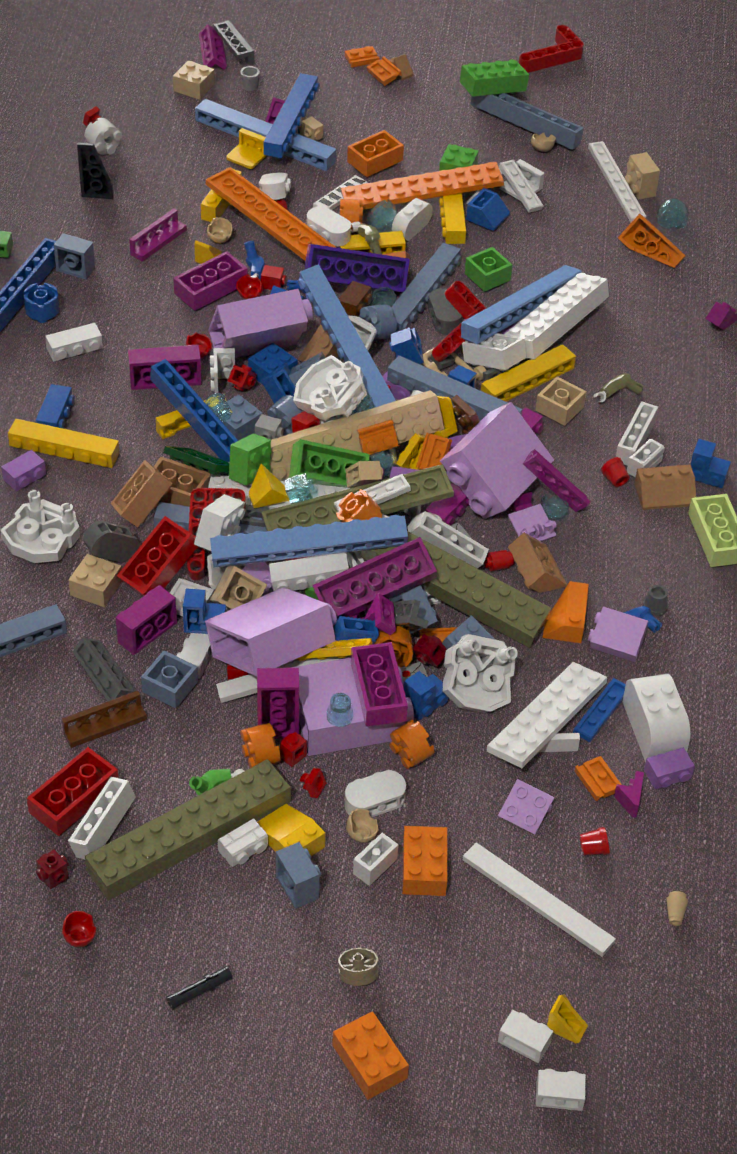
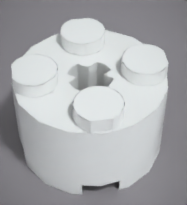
M97 118L98 121H95L93 124L90 123L85 130L84 137H86V143L94 144L97 152L101 155H112L115 153L116 147L122 138V133L107 119Z

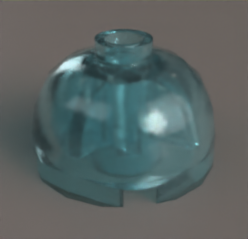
M388 199V202L383 200L371 210L373 214L370 217H366V222L376 227L378 231L391 230L394 218L398 213L397 208L390 199Z
M678 199L665 200L658 208L657 222L667 229H671V227H676V229L683 228L688 222L689 211L686 204Z
M395 447L369 455V461H380V466L385 469L384 476L389 475L388 471L393 466H396L397 454Z

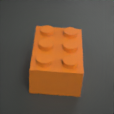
M383 130L349 145L347 162L364 176L368 177L403 161L404 145L387 131Z
M404 826L402 894L446 896L447 827Z
M373 1011L333 1031L332 1046L367 1100L408 1079V1063Z

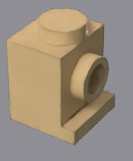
M311 116L302 121L300 135H305L309 139L318 141L323 138L324 125Z

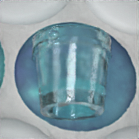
M215 393L205 401V404L222 423L232 416V410L226 401L225 394Z
M336 693L330 699L326 716L328 722L333 726L344 727L352 722L353 709L351 699L345 693Z

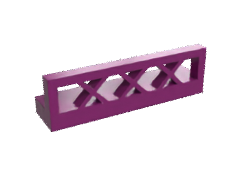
M207 24L199 33L203 65L211 68L216 64L225 70L227 63L223 40L214 28Z
M173 208L129 239L130 255L143 262L187 231V226L178 221V210Z
M534 449L529 453L523 465L569 507L577 512L590 504L591 501L587 499V496L538 451Z

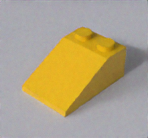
M284 804L257 821L260 827L267 833L268 845L275 852L297 842H300L303 849L306 848L309 851L310 856L325 848V832L312 818L288 804Z

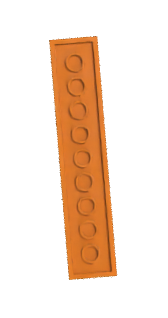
M488 162L486 164L341 188V194L343 199L363 200L364 210L411 202L415 198L423 200L482 190L483 188L504 186V180L497 162Z
M231 167L206 179L205 185L306 261L308 244L335 247Z

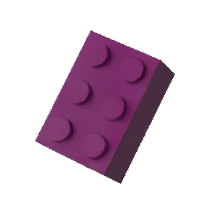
M159 585L155 589L150 590L140 600L135 601L129 608L121 611L116 616L118 643L135 655L177 624L176 597Z

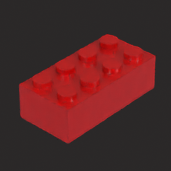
M164 516L118 573L117 577L142 597L159 585L165 588L198 547L194 545L196 538L189 531Z
M87 747L27 797L28 811L33 817L59 836L90 809L110 777L119 778L118 769Z

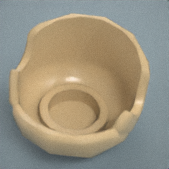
M545 133L540 135L533 134L531 137L532 146L541 152L551 150L556 141L554 135L546 137Z
M222 217L214 218L207 228L208 237L216 243L228 241L233 231L232 223Z
M358 808L349 815L346 830L350 837L357 842H369L378 833L377 819L370 817L369 810Z

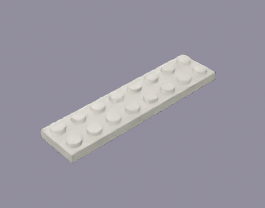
M572 662L487 745V752L523 768L607 683V677Z

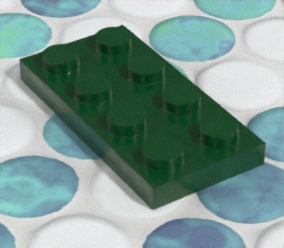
M164 447L163 453L170 455L172 460H183V464L196 465L195 468L200 470L208 469V473L219 475L220 472L221 474L229 475L230 462L192 448Z

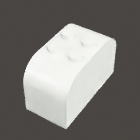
M669 674L627 680L622 702L645 763L649 757L684 747L687 752L690 742V724L672 677Z

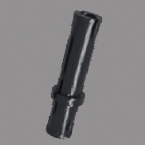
M227 966L210 975L207 973L197 982L166 996L167 1003L173 1010L209 990L211 992L216 990L217 986L226 981L232 980V973Z

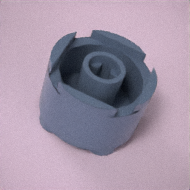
M373 305L360 309L359 317L371 323L377 330L373 340L387 339L391 336L390 334L396 331L397 320L396 317H393L392 312L394 311L389 305Z
M291 395L281 397L267 410L268 416L282 420L284 436L293 433L291 418L303 412L302 409L296 406L293 401L294 397Z

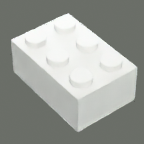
M496 333L479 344L468 340L462 343L464 362L470 363L473 366L480 365L485 366V368H496L499 371H506L526 358L525 340L520 337Z
M224 494L204 508L194 545L211 551L210 538L218 535L232 536L240 533L241 527L239 523L245 514V509H243L245 502Z

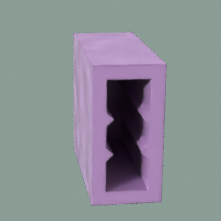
M603 607L601 613L597 612L594 621L596 623L595 630L591 629L588 637L590 648L636 662L648 628V621Z

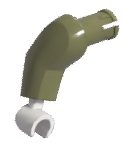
M359 221L351 223L353 226L351 233L358 232L359 235L365 237V241L369 242L371 253L382 254L379 245L381 237L376 227L364 223L360 224Z
M623 373L607 382L600 389V392L594 394L593 397L595 398L599 395L601 400L598 403H601L623 388H627L639 395L643 385L631 379L630 374Z

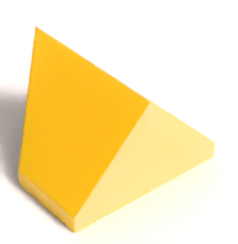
M195 240V262L202 264L222 253L221 250Z
M260 464L248 493L253 508L290 501L284 484L263 464Z
M559 995L549 1013L547 1026L553 1030V1033L574 1043H579L588 1025L573 1008L566 995Z

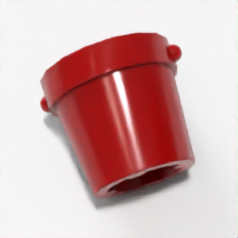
M619 457L608 460L601 467V473L615 487L623 486L630 479L623 465L624 463Z
M605 827L579 835L583 855L610 854Z

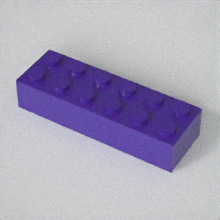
M308 244L305 269L319 264L328 282L350 285L352 281H356L374 289L402 293L406 290L410 259Z

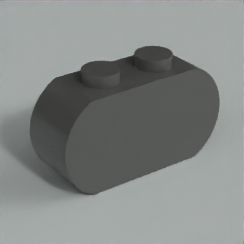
M445 288L435 289L430 292L428 310L435 330L442 334H450L464 320V317L446 299L445 291L447 289Z
M102 520L89 526L83 536V541L90 550L89 553L92 556L105 558L108 561L124 562L130 559L139 548V541L129 527Z

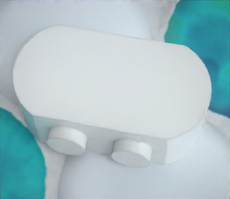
M287 173L262 175L259 181V189L273 200L285 198L287 193L290 192L291 179H288Z
M418 198L412 200L395 216L392 232L402 231L404 239L410 241L428 225L432 216V205Z
M324 206L314 207L307 212V226L331 244L343 246L350 241L351 222Z
M386 770L376 772L363 779L354 780L347 785L345 790L346 812L350 815L353 810L358 808L367 809L370 811V817L372 818L402 807L406 793L405 779L398 772Z

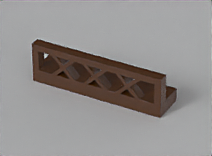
M139 691L61 718L63 734L69 746L73 748L146 721L147 715L141 706ZM135 699V702L126 705L129 701H132V700ZM77 721L74 725L68 726L69 723Z

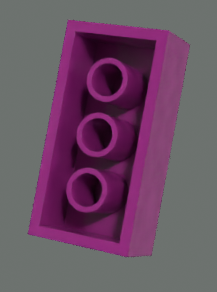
M226 251L174 277V294L195 311L236 290V282L240 277L248 274V268Z
M199 345L128 350L131 390L157 388L150 380L151 366L164 359L173 366L189 386L201 385Z
M392 642L351 647V667L365 726L407 721L408 705Z
M257 668L258 725L270 723L276 735L274 739H284L288 734L294 732L299 734V668Z

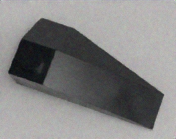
M77 142L81 197L113 200V184L95 145Z

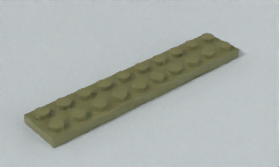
M441 464L403 474L411 487V491L378 505L381 509L380 512L385 515L453 497L454 491L444 466ZM388 479L263 511L261 513L266 530L273 531L277 528L292 529L296 526L310 527L314 524L327 525L333 522H341L337 518L336 512L338 511L334 506V502L343 499L350 492L355 494L360 489H367Z

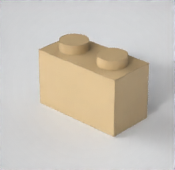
M359 461L345 469L347 488L382 480L383 476L380 461Z

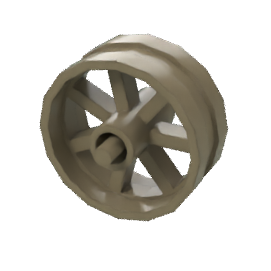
M352 948L344 951L338 959L340 979L344 983L353 986H362L374 982L379 975V959L377 954L367 948Z

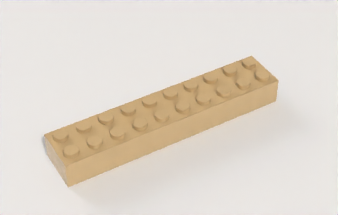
M431 390L349 415L348 418L343 417L272 439L270 472L279 481L289 478L293 444L300 439L362 452L357 430L387 420L394 422L393 425L398 444L409 441L415 433L426 435V433L431 434L444 430L437 395Z

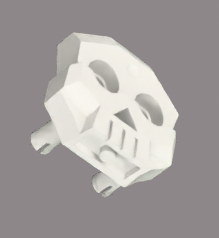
M331 355L311 365L298 380L293 401L298 408L308 413H314L315 417L324 421L332 416L341 414L348 418L352 410L357 407L356 405H359L361 400L367 395L363 384V372L359 366L354 365L351 361L343 363Z
M32 490L28 493L29 503L22 504L14 513L15 518L0 530L1 538L13 555L30 562L59 561L66 550L71 548L80 537L79 525L73 511L72 504L69 505V503L59 506L44 499L40 500V492Z
M471 634L462 636L457 644L446 650L444 666L447 670L443 680V692L459 708L482 713L491 712L510 703V677L514 676L515 658L518 654L517 649L512 646L507 648L504 641ZM464 670L467 673L466 677L463 675Z

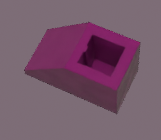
M716 301L705 319L725 330L737 321V310L725 302L720 304Z

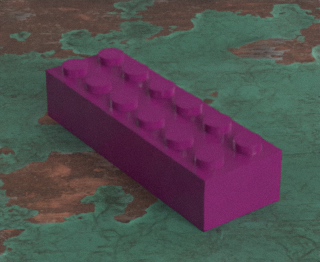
M418 537L312 586L318 600L331 605L338 620L340 616L347 618L369 609L377 594L391 599L437 578V570L421 537Z

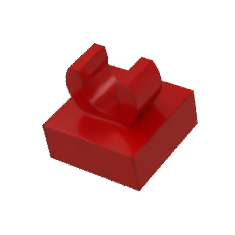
M95 106L85 112L82 123L88 126L90 123L93 124L95 121H98L97 118H101L99 116L100 109Z
M313 768L310 774L303 773L299 779L301 782H305L303 789L308 790L310 797L318 798L326 785V780L319 768Z

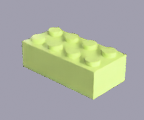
M720 494L691 498L688 514L710 567L737 564V515L728 495Z

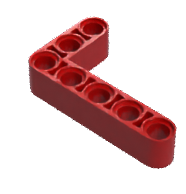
M559 25L556 27L555 35L557 45L522 53L519 56V64L530 73L580 60L583 54L584 43L568 26Z
M455 281L445 291L446 299L464 317L463 321L486 309L461 281ZM461 323L432 350V356L435 360L439 362L444 361L465 341V339L461 338Z
M238 488L194 489L190 495L189 532L196 538L194 533L198 531L201 518L197 519L195 516L202 515L204 508L224 494L241 499V501L245 502L243 508L245 509L246 497L244 491ZM197 498H203L202 501H196ZM200 546L196 549L201 550V552L192 553L187 560L189 577L196 581L201 580L205 576L206 549ZM194 567H200V570L193 571L192 569Z

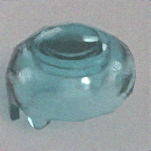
M380 287L371 293L372 300L370 306L386 304L392 307L396 302V295L389 287Z
M545 494L541 498V506L548 518L559 519L568 514L569 504L567 501L557 498L556 495L549 499Z

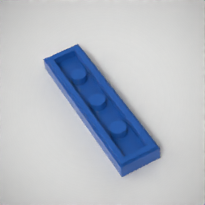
M613 678L575 726L573 733H579L580 738L591 742L623 701L626 684Z

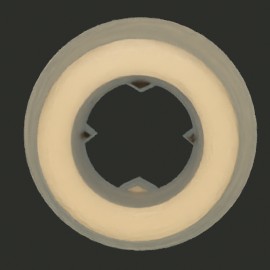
M673 891L666 898L669 924L679 926L682 925L688 899L685 893Z

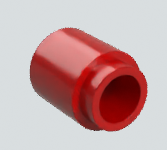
M506 550L489 552L486 555L484 565L489 571L508 569L509 566L513 565V555L511 551Z

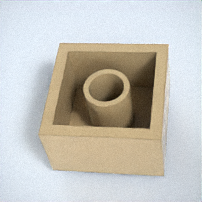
M187 61L173 75V88L175 92L199 100L215 84L214 69L193 61Z
M647 152L630 155L625 180L633 194L636 195L638 200L655 197L660 174L659 168Z
M556 377L537 395L535 411L565 426L584 408L587 391Z
M87 554L69 578L70 595L105 607L122 583L117 577L118 573L122 570L121 565Z
M227 566L210 601L226 604V608L231 610L261 597L267 584L235 566Z

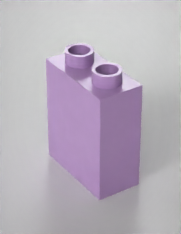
M299 289L217 305L208 329L213 348H235V358L256 354L272 343H275L280 348L296 345L302 332L307 330L308 320L313 318L311 303L308 299L302 300Z
M509 402L489 412L440 462L447 470L449 480L458 485L469 499L471 509L481 515L483 519L505 511L537 478L523 465L532 450L538 451L550 463L554 459L513 403Z
M285 587L205 621L213 657L256 677L257 668H277L336 641L333 626L336 624L337 618L332 606Z
M351 658L291 667L299 668V724L303 738L307 741L308 756L391 742L390 733L404 725L405 722L414 720L411 699L406 697L408 705L407 721L365 726L351 667ZM398 666L402 685L404 687L402 672L400 667Z

